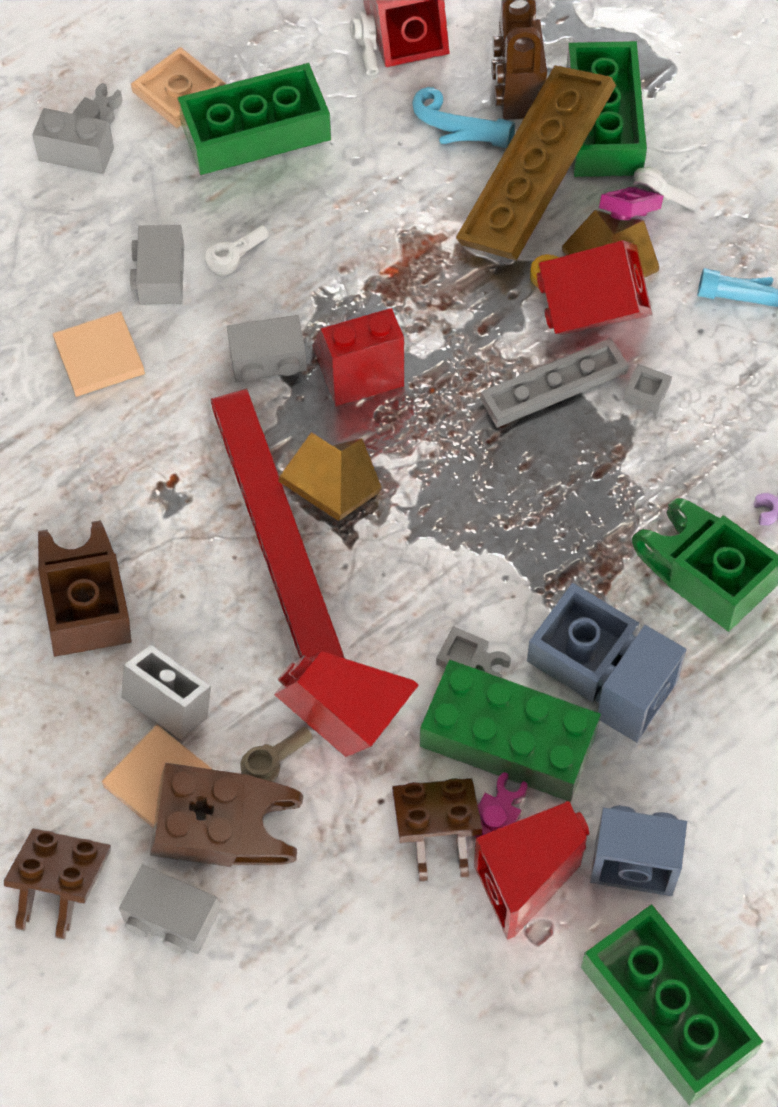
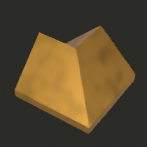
M594 210L562 245V251L565 255H570L624 240L637 245L644 278L658 272L660 268L644 220H619L611 217L609 213Z
M312 432L278 480V482L338 521L377 495L382 487L362 438L332 446Z

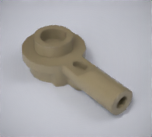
M303 726L275 746L265 744L251 748L242 757L240 762L241 774L273 782L279 775L280 762L313 739L311 732L307 727Z

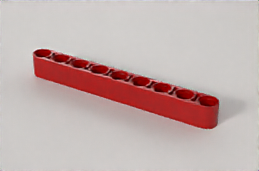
M247 388L211 398L213 413L299 659L304 655L310 658L321 651L345 658L282 483L278 482L279 475Z

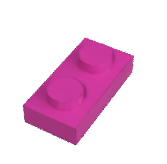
M632 186L601 194L599 208L610 211V216L615 219L629 221L634 216H647L648 212L661 209L664 195Z

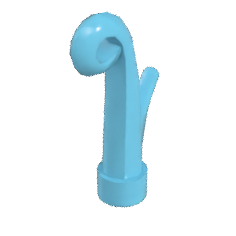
M434 87L422 88L413 98V110L419 119L436 128L452 132L439 138L441 144L458 141L490 142L493 146L507 149L515 135L516 125L514 121L500 118L495 121L438 111L443 104V94ZM434 99L432 104L424 106L425 100Z
M703 268L697 296L709 299L719 297L778 307V289L770 286L773 283L772 277H729L721 275L720 271Z

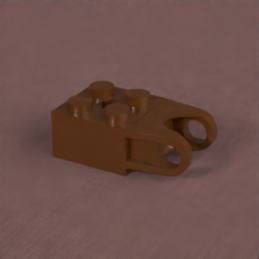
M501 0L498 36L492 37L493 57H497V59L491 60L492 80H496V83L499 84L494 86L495 106H501L504 120L524 119L547 79L540 19H536L535 0H524L528 4L522 8H512L510 6L511 3L517 0Z
M101 520L91 522L89 540L83 546L76 549H65L58 546L53 541L48 529L38 531V571L54 657L132 643L129 614L116 553L114 554Z
M165 763L160 778L150 856L227 867L232 865H283L293 863L297 860V848L269 835L263 824V816L274 811L300 808L303 803V794L294 788L247 774ZM193 811H202L205 814L204 820H197L196 813Z

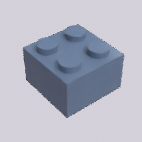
M572 583L530 639L527 662L591 702H594L602 688L598 685L601 676L610 664L615 667L623 657L619 653L624 642L630 634L637 637L640 623Z
M647 625L643 626L637 637L630 634L619 653L623 657L616 667L610 664L606 668L598 683L602 688L597 694L595 702L599 703L598 713L601 714L600 721L638 743L678 683L687 649Z
M627 806L603 807L596 835L590 883L673 896L682 870L687 821L679 820L675 815L665 812L648 815L636 813L633 808Z

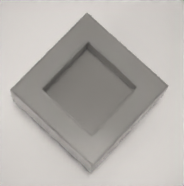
M638 364L625 389L623 400L658 412L671 385L672 376Z

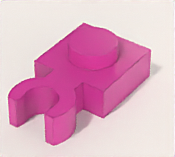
M503 772L497 780V796L494 797L484 793L478 805L483 835L519 821L522 810L513 805L519 804L524 800L528 785L526 782L523 781L517 791L510 792L505 788L508 774Z

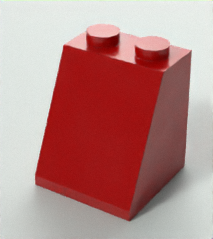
M363 0L367 15L372 14L375 20L376 43L385 67L450 54L444 0Z
M622 240L539 263L541 272L537 273V283L542 294L546 293L549 307L545 308V318L548 327L554 329L555 334L566 335L653 315L638 248L635 244Z
M392 308L320 329L312 347L335 407L404 387V335Z
M321 651L310 658L304 655L296 664L292 662L279 676L278 681L282 685L274 695L341 754L348 757L370 748L419 685L412 679Z
M569 801L476 838L474 868L507 940L515 937L581 866L584 850H586V836L590 833L581 812L575 813Z

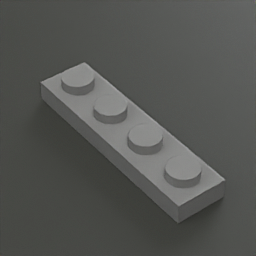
M609 338L481 391L480 400L496 427H500L627 374L628 364L613 340Z

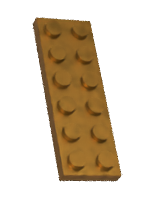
M554 65L458 232L456 239L461 245L517 261L612 94L616 84L611 77Z

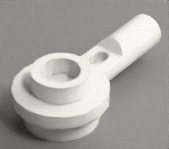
M357 12L355 19L350 21V34L352 39H356L358 45L362 46V58L366 74L375 75L379 72L375 50L377 49L375 20L372 14L366 15L364 12Z
M647 166L646 168H638L634 173L635 181L633 186L664 195L663 200H672L694 211L700 198L667 184L660 170Z
M261 225L233 244L217 242L211 245L205 253V262L208 268L219 276L232 274L238 265L241 264L240 257L246 251L267 239L269 233Z

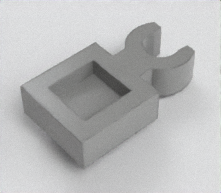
M102 83L95 90V99L91 100L84 97L72 114L106 120L111 124L115 119L114 110L122 104L121 91L117 89L112 96L106 97L108 94L107 86Z
M453 626L436 657V665L446 668L450 659L502 678V674L493 671L491 667L502 665L509 668L511 657L500 651L486 652L489 641Z

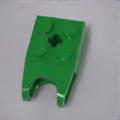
M673 499L668 504L666 513L679 534L664 536L655 531L641 529L632 537L634 550L640 559L672 590L726 631L730 632L778 586V554L723 515L719 518L686 499ZM678 510H680L686 518H684Z

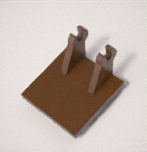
M452 778L446 781L412 782L406 785L392 786L399 842H415L419 882L428 881L424 840L426 837L456 835L460 878L469 877L466 837L483 835L473 779Z
M32 828L4 879L5 887L20 890L15 928L23 931L26 930V922L29 923L31 919L35 890L60 895V906L55 936L65 940L66 931H69L71 927L75 902L85 904L109 856L111 845Z

